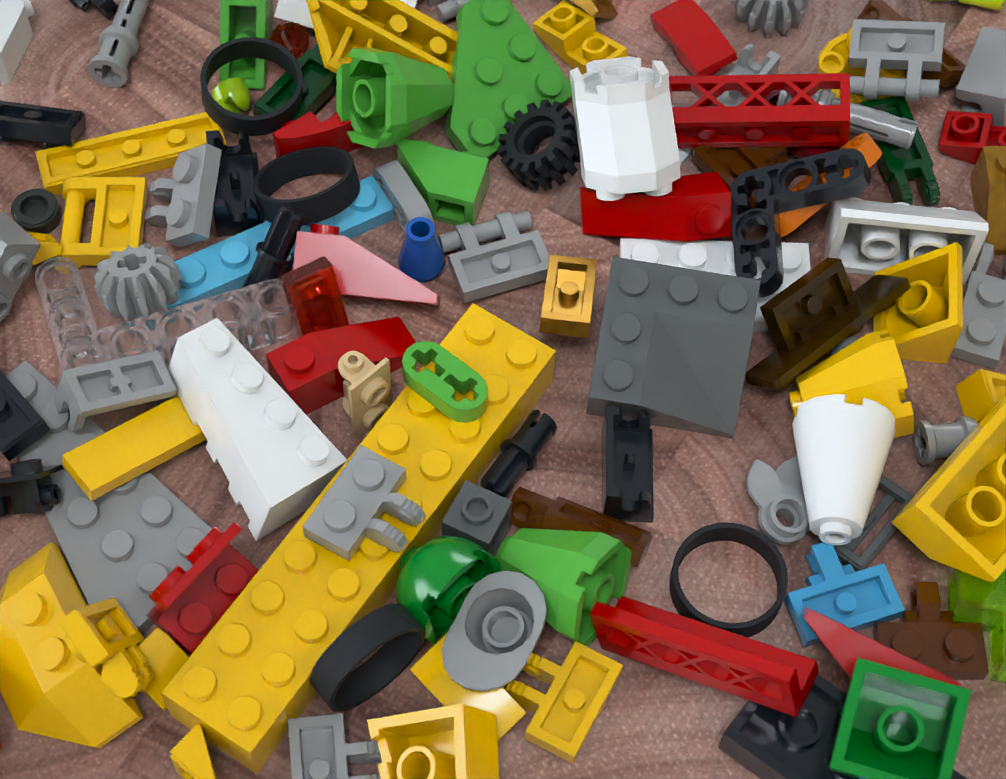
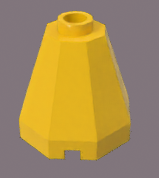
M887 329L866 334L796 378L797 390L789 392L794 417H796L799 405L807 400L818 396L841 394L846 395L845 403L862 406L863 398H867L888 408L895 417L894 438L914 434V414L911 401L902 403V401L906 400L905 389H908L906 376L895 340L889 335Z

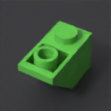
M406 138L400 140L397 143L398 162L425 200L433 220L455 226L469 222L471 226L475 225L489 187V159L468 151L459 152L435 146L427 141H414Z

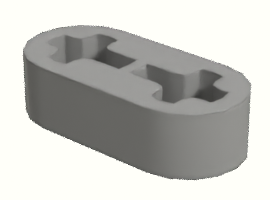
M397 160L373 169V177L394 207L395 220L405 235L408 222L414 218H428L434 224L432 214L425 200Z

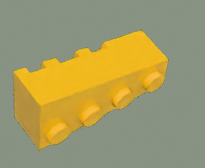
M462 703L367 720L371 739L377 740L382 758V763L378 764L381 779H500L496 714Z

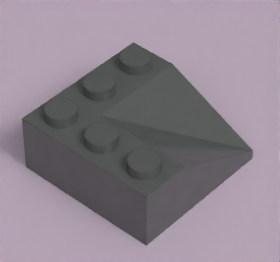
M613 256L586 414L604 417L606 405H619L622 411V419L631 421L638 419V412L641 409H645L650 414V425L733 438L753 335L761 280Z

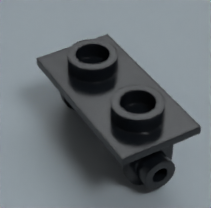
M41 458L29 459L10 464L11 471L0 472V516L10 514L6 496H11L14 515L50 511L53 505L60 503V488L57 484H52L50 474L63 470L62 464L43 467Z

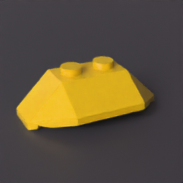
M306 0L326 69L336 73L342 64H350L353 58L347 57L352 48L370 47L446 70L449 78H451L453 54L456 52L458 32L400 0Z
M50 542L12 569L0 590V693L18 730L100 749L143 719V716L133 696L121 700L120 697H115L114 693H110L111 688H107L101 680L103 664L91 668L87 662L79 660L68 648L65 641L67 634L59 624V621L76 608L86 606L87 604L57 544Z

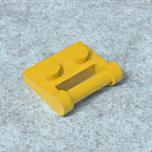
M69 177L65 179L62 189V197L66 201L60 241L62 250L61 254L53 257L54 265L68 271L77 270L82 265L97 266V263L110 259L111 251L121 252L126 250L128 245L132 248L140 247L143 243L148 195L146 177ZM90 199H96L91 242L80 243L84 204Z

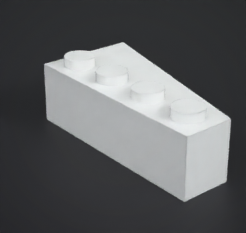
M218 318L177 339L168 372L177 388V395L192 423L200 426L208 441L206 449L214 463L219 462L230 482L228 490L236 505L241 504L250 520L248 527L255 541H258L306 511L347 459Z

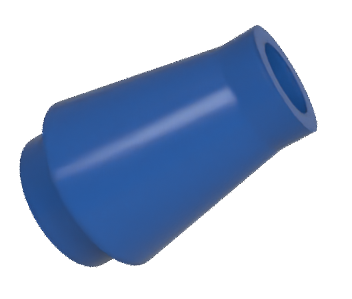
M417 217L410 220L406 226V235L398 255V265L403 273L421 283L433 280L442 271L445 265V256L436 236L433 222L428 218Z

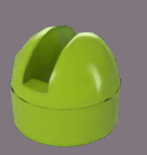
M235 77L224 80L216 85L211 92L213 99L231 112L241 114L239 109L247 111L250 107V92L242 78Z

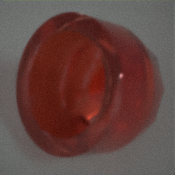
M282 22L273 29L270 37L271 41L287 49L281 36L282 31H284L288 43L293 48L289 51L294 57L297 58L305 53L309 45V36L301 24Z

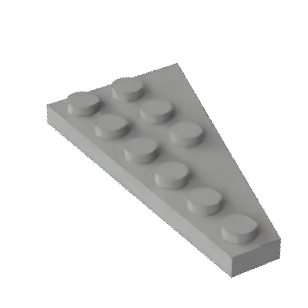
M26 360L6 375L7 379L51 429L18 455L20 461L41 458L43 467L62 464L63 454L106 433L89 417H86L82 429L69 431L70 410L58 413L54 404L57 388ZM65 468L50 474L52 484H57L60 488L61 500L59 504L53 505L50 511L44 512L88 605L115 597L143 635L154 625L146 616L156 605L149 596L177 565L186 572L193 566L185 558L212 528L149 471L93 501L87 497Z

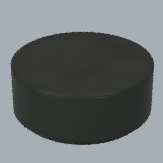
M30 189L21 193L15 198L11 206L13 220L28 232L48 234L56 229L61 221L62 215L57 198L51 192L44 189Z

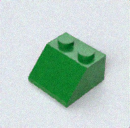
M857 658L843 704L829 770L860 779H951L972 690Z

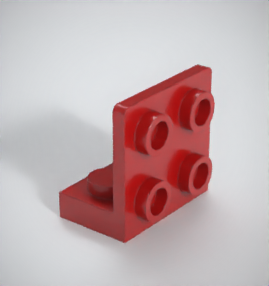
M235 521L224 533L215 526L185 558L193 566L186 572L177 565L149 596L156 605L146 616L157 627L168 634L189 656L192 655L259 571L230 544L233 538L242 530Z

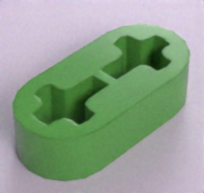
M421 341L407 348L403 354L402 370L404 381L410 389L447 417L457 422L467 423L475 421L483 415L487 408L488 387L480 374L434 342ZM419 362L421 365L426 366L430 362H434L435 373L429 369H424L420 373L417 372L416 363ZM455 390L463 395L469 390L473 391V401L467 398L462 399L460 402L455 401Z

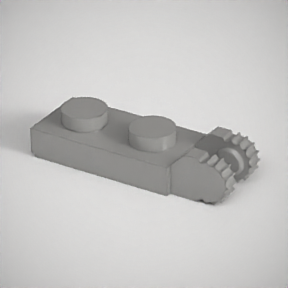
M984 242L974 271H971L963 295V329L951 356L995 369L999 362L1006 336V263L1003 279L986 275L988 267L993 260L994 245Z

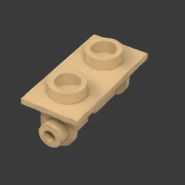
M349 351L339 359L338 370L345 379L343 381L344 397L342 407L344 412L351 418L352 437L357 440L368 430L371 431L392 405L390 360L384 358L375 365L364 354L358 351Z

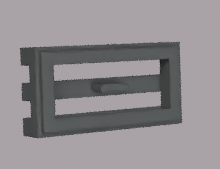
M881 475L876 492L881 488L886 492V495L868 515L862 534L857 538L851 539L848 544L833 545L841 565L844 563L851 564L855 572L868 568L898 531V528L891 522L914 497L884 475ZM896 500L902 503V506L860 557L854 553L855 549Z

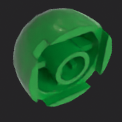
M447 535L434 538L423 543L421 546L411 548L403 557L396 585V602L402 604L425 630V639L431 644H435L437 637L443 636L449 631L474 584L489 574L500 572V563L495 556L482 546L467 538Z

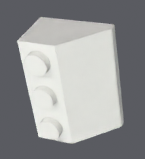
M854 197L832 201L825 223L824 260L827 257L841 259L846 273L874 276L876 271L958 242L962 246V283L965 285L989 232L988 222L976 212L957 210L952 207L914 206L903 202L865 201Z

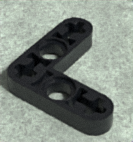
M843 148L748 170L735 178L730 189L735 273L737 277L753 279L758 272L757 262L754 257L761 258L766 269L762 271V277L756 279L761 280L758 298L772 295L783 283L784 269L779 213L845 199L863 192L871 181V172L864 155L859 150ZM853 168L850 171L849 177L841 178L844 176V169ZM826 172L825 178L827 180V183H823V180L820 176L821 173ZM805 175L812 177V181L807 188L801 191H791L788 189L791 181L795 178ZM760 189L756 192L758 209H753L748 200L752 196V190ZM756 225L768 226V232L760 240H745L746 233Z

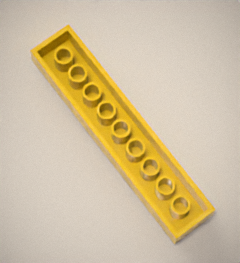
M472 303L440 343V346L480 374L486 381L488 398L487 408L483 415L475 421L467 423L457 422L447 417L407 385L360 443V445L406 469V480L397 493L417 503L426 514L422 522L416 527L408 523L406 524L404 521L386 512H383L379 519L404 533L408 542L403 550H400L399 553L393 552L366 537L353 557L348 561L304 536L303 525L360 447L359 445L161 692L170 716L189 729L200 724L208 742L257 774L289 732L288 719L299 718L317 695L316 690L309 681L311 671L317 660L346 629L362 617L385 605L396 590L400 563L405 554L411 548L421 546L437 536L442 529V521L465 480L473 484L477 483L501 451L500 445L505 439L511 438L553 382L556 350ZM430 362L426 366L423 365L418 372L429 369L435 373L434 362ZM455 390V401L460 402L464 398L473 401V391L469 390L463 395Z

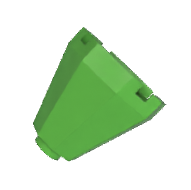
M370 47L352 48L347 57L353 58L350 64H342L336 72V111L341 121H348L350 119L354 131H347L351 141L374 149L390 147L444 116L453 103L454 86L445 69L389 51Z
M521 528L514 535L508 536L502 541L498 548L496 559L500 563V572L522 573L535 581L545 597L547 608L545 620L569 640L577 641L588 647L597 638L589 613L596 601L608 605L612 596L620 599L624 595L628 586L632 551L628 547L623 546L624 543L621 540L602 532Z

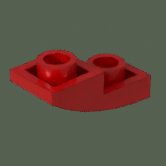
M677 0L650 15L654 30L675 47L678 61L693 75L715 74L722 67L737 60L736 52L724 34L694 0Z
M310 111L296 120L288 121L279 130L273 132L276 158L308 147L330 146L351 152L363 145L351 141L347 131H354L350 119L348 121H341L337 112L333 113L329 119L321 122Z
M947 111L939 141V151L976 165L983 146H1006V127L993 126V114Z

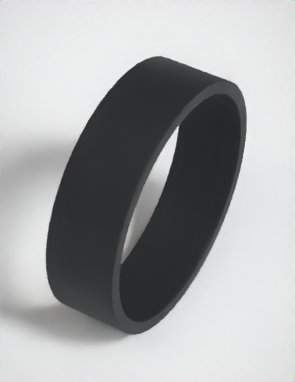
M258 37L237 38L215 48L204 61L200 75L202 103L209 117L223 129L235 134H239V131H244L248 136L267 135L279 130L285 123L293 120L299 112L303 96L302 70L294 55L282 45ZM242 58H260L271 61L287 71L296 85V91L290 101L282 108L265 115L246 116L231 112L219 105L209 93L207 86L213 74L223 65Z
M316 146L289 152L269 162L255 176L253 190L260 212L268 222L272 223L278 208L288 205L304 214L305 220L302 224L304 226L329 219L348 208L359 195L360 182L353 158L348 152L336 147ZM316 173H338L344 175L331 187L307 197L286 200L270 198L284 184L306 175Z
M715 523L696 530L679 547L670 574V595L679 615L749 638L767 628L777 616L787 591L788 573L782 554L764 534L749 526L738 523ZM732 541L748 546L759 553L771 567L777 582V600L766 613L747 622L726 623L709 618L699 612L688 601L682 591L678 568L683 559L695 548L709 542Z
M394 603L378 608L359 619L330 644L315 663L310 674V684L332 711L341 712L354 708L376 695L403 672L421 649L426 632L402 604ZM382 646L366 662H364L362 665L356 668L367 656H369L372 652H374L376 649Z

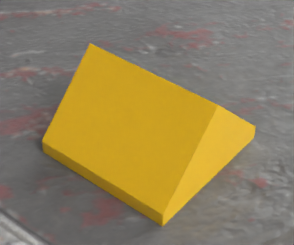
M958 242L874 272V276L887 275L908 278L911 286L908 291L896 299L897 302L893 307L879 312L873 317V332L887 329L889 335L895 340L900 359L947 364L963 329L962 246Z

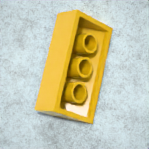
M1006 393L891 522L930 559L991 583L1006 569Z

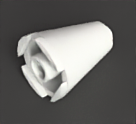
M841 394L814 397L799 405L796 417H794L792 423L809 528L812 533L819 536L822 542L830 545L848 544L851 539L857 538L862 534L895 436V417L888 408L871 399L863 398L861 406L845 403L846 395Z

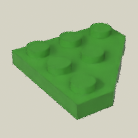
M470 0L457 12L456 52L453 54L450 78L454 86V97L446 117L445 134L459 152L468 151L480 157L489 158L498 151L497 147L502 146L498 141L499 135L508 134L504 128L506 122L510 121L514 124L517 121V118L513 115L519 109L523 114L527 113V105L532 102L539 108L541 100H549L551 104L554 101L561 104L572 97L571 84L509 0Z

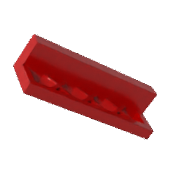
M850 73L669 76L670 97H672V92L691 91L700 98L691 107H672L678 148H696L697 146H713V148L843 146L849 141ZM819 89H840V105H820L811 96ZM772 90H785L794 97L786 105L773 106L764 99ZM725 91H739L746 97L738 106H724L717 100Z
M624 596L620 597L615 607L596 601L589 613L603 650L794 717L798 716L819 673L816 660Z

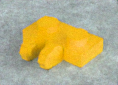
M115 597L76 608L59 621V624L67 634L65 641L68 648L79 660L87 662L91 668L103 664L101 680L107 688H111L110 693H114L115 697H120L122 700L129 696L138 695L137 692L149 689L152 680L155 679L153 677L154 672L151 670L152 666L147 665L148 660L138 648L145 638Z
M577 641L574 642L562 666L544 657H540L538 654L531 653L522 670L543 683L551 684L546 695L517 680H513L503 686L505 691L522 708L536 712L525 731V739L572 764L577 758L623 670L622 664Z

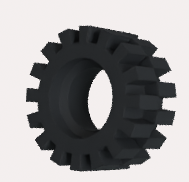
M541 100L539 108L532 102L527 105V113L523 114L519 109L513 114L517 121L514 124L510 121L506 122L504 128L508 134L499 135L498 141L502 146L497 147L498 154L501 156L500 160L523 186L526 187L528 185L531 190L537 191L540 185L544 190L552 189L553 180L558 185L566 182L563 175L569 172L573 176L578 171L574 163H580L575 118L560 102L554 101L551 104L549 100ZM553 136L547 147L538 153L532 154L539 143Z

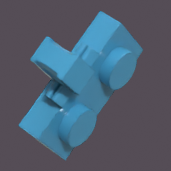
M824 542L812 545L809 554L806 555V560L812 576L806 579L808 587L789 592L784 599L804 648L821 643L801 617L805 606L855 631L875 626L877 622H887L900 618L905 612V608L884 563L855 572L851 564L842 566L833 545Z

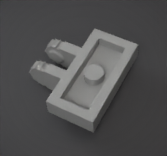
M205 143L179 153L173 167L172 174L174 179L159 178L151 182L149 194L161 200L171 201L169 206L156 205L147 209L145 221L149 224L167 228L165 242L181 248L209 239L221 149Z
M360 445L303 525V533L306 538L350 561L366 537L393 552L399 553L400 550H403L408 540L400 530L379 519L383 512L415 527L422 522L426 514L417 503L397 493L406 480V469Z
M343 713L288 719L292 779H381L380 774L348 777L347 763L357 765L382 762L377 741L346 743Z

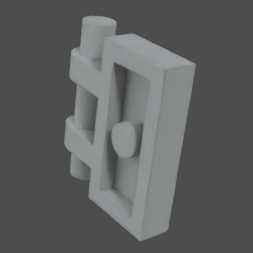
M853 19L849 68H866L865 76H850V94L864 95V99L878 100L879 95L903 96L905 101L919 102L920 97L938 98L940 80L922 79V71H941L945 22ZM881 69L908 70L907 78L880 77Z
M509 211L495 214L494 220L473 226L466 222L454 226V231L438 235V241L443 253L460 249V252L448 255V266L463 303L546 280L549 254L539 231L535 230L521 235L519 233L533 227L528 211L512 215ZM495 238H500L499 241L485 244L482 246L479 245V243L485 242Z

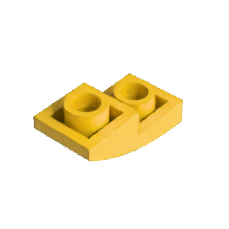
M564 0L533 22V29L539 37L573 69L578 67L581 74L586 73V63L593 60L628 57L626 47L596 31L594 17Z
M447 631L409 669L444 707L464 703L496 714L499 740L526 714V711L503 687L481 692L465 689L451 679L444 668L442 648L448 633Z

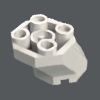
M621 57L593 60L586 63V73L582 75L578 67L570 70L581 176L586 188L595 189L596 197L605 201L622 199L627 193L644 192L651 196H662L672 192V182L680 178V158L669 91V71L664 63L652 60V69L641 67V58Z

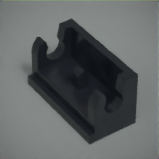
M219 130L206 131L207 144L222 150L213 207L217 236H234L264 223L253 190V180L259 172L257 152L252 153L248 134L244 131H239V144L226 146Z
M606 405L602 428V513L623 522L653 523L652 429L649 428L650 414L647 410L641 409L638 412V419L631 421L623 420L619 405Z

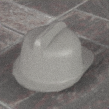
M501 571L489 574L474 584L452 623L442 648L444 668L454 682L465 689L484 692L500 689L518 676L538 643L547 614L544 594L535 581L522 573Z

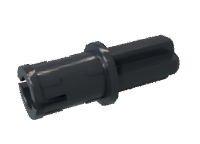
M288 205L278 208L264 242H258L255 247L258 254L242 287L250 296L265 301L271 300L285 265H289L292 262L293 257L290 251L296 240L297 231H300L305 220L304 214L301 211Z
M532 410L511 439H505L500 445V455L481 478L480 486L482 488L506 497L524 471L532 470L535 467L537 454L557 431L556 423L548 414L543 413L537 422L540 411Z

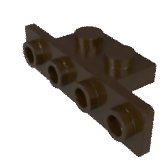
M827 257L760 307L776 350L745 373L747 384L769 388L770 390L788 387L796 380V376L808 366L825 359L830 354V350L846 337L859 333L864 327L863 324L879 312L893 307L897 302L896 299L911 288L908 278L875 275L853 291L841 259Z

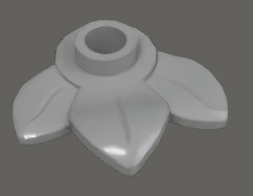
M796 456L785 461L776 470L765 462L756 459L748 471L746 481L749 495L759 507L758 522L760 528L773 542L783 545L793 544L799 541L806 532H812L809 528L798 457ZM776 515L783 516L788 523V527L782 525Z

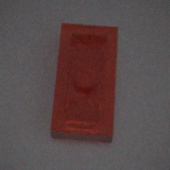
M325 256L280 276L298 337L310 332L349 325L333 265Z

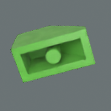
M220 0V45L243 37H258L272 41L273 0ZM242 58L231 61L220 67L219 83L238 77L244 80L247 88L265 89L269 61L260 58Z

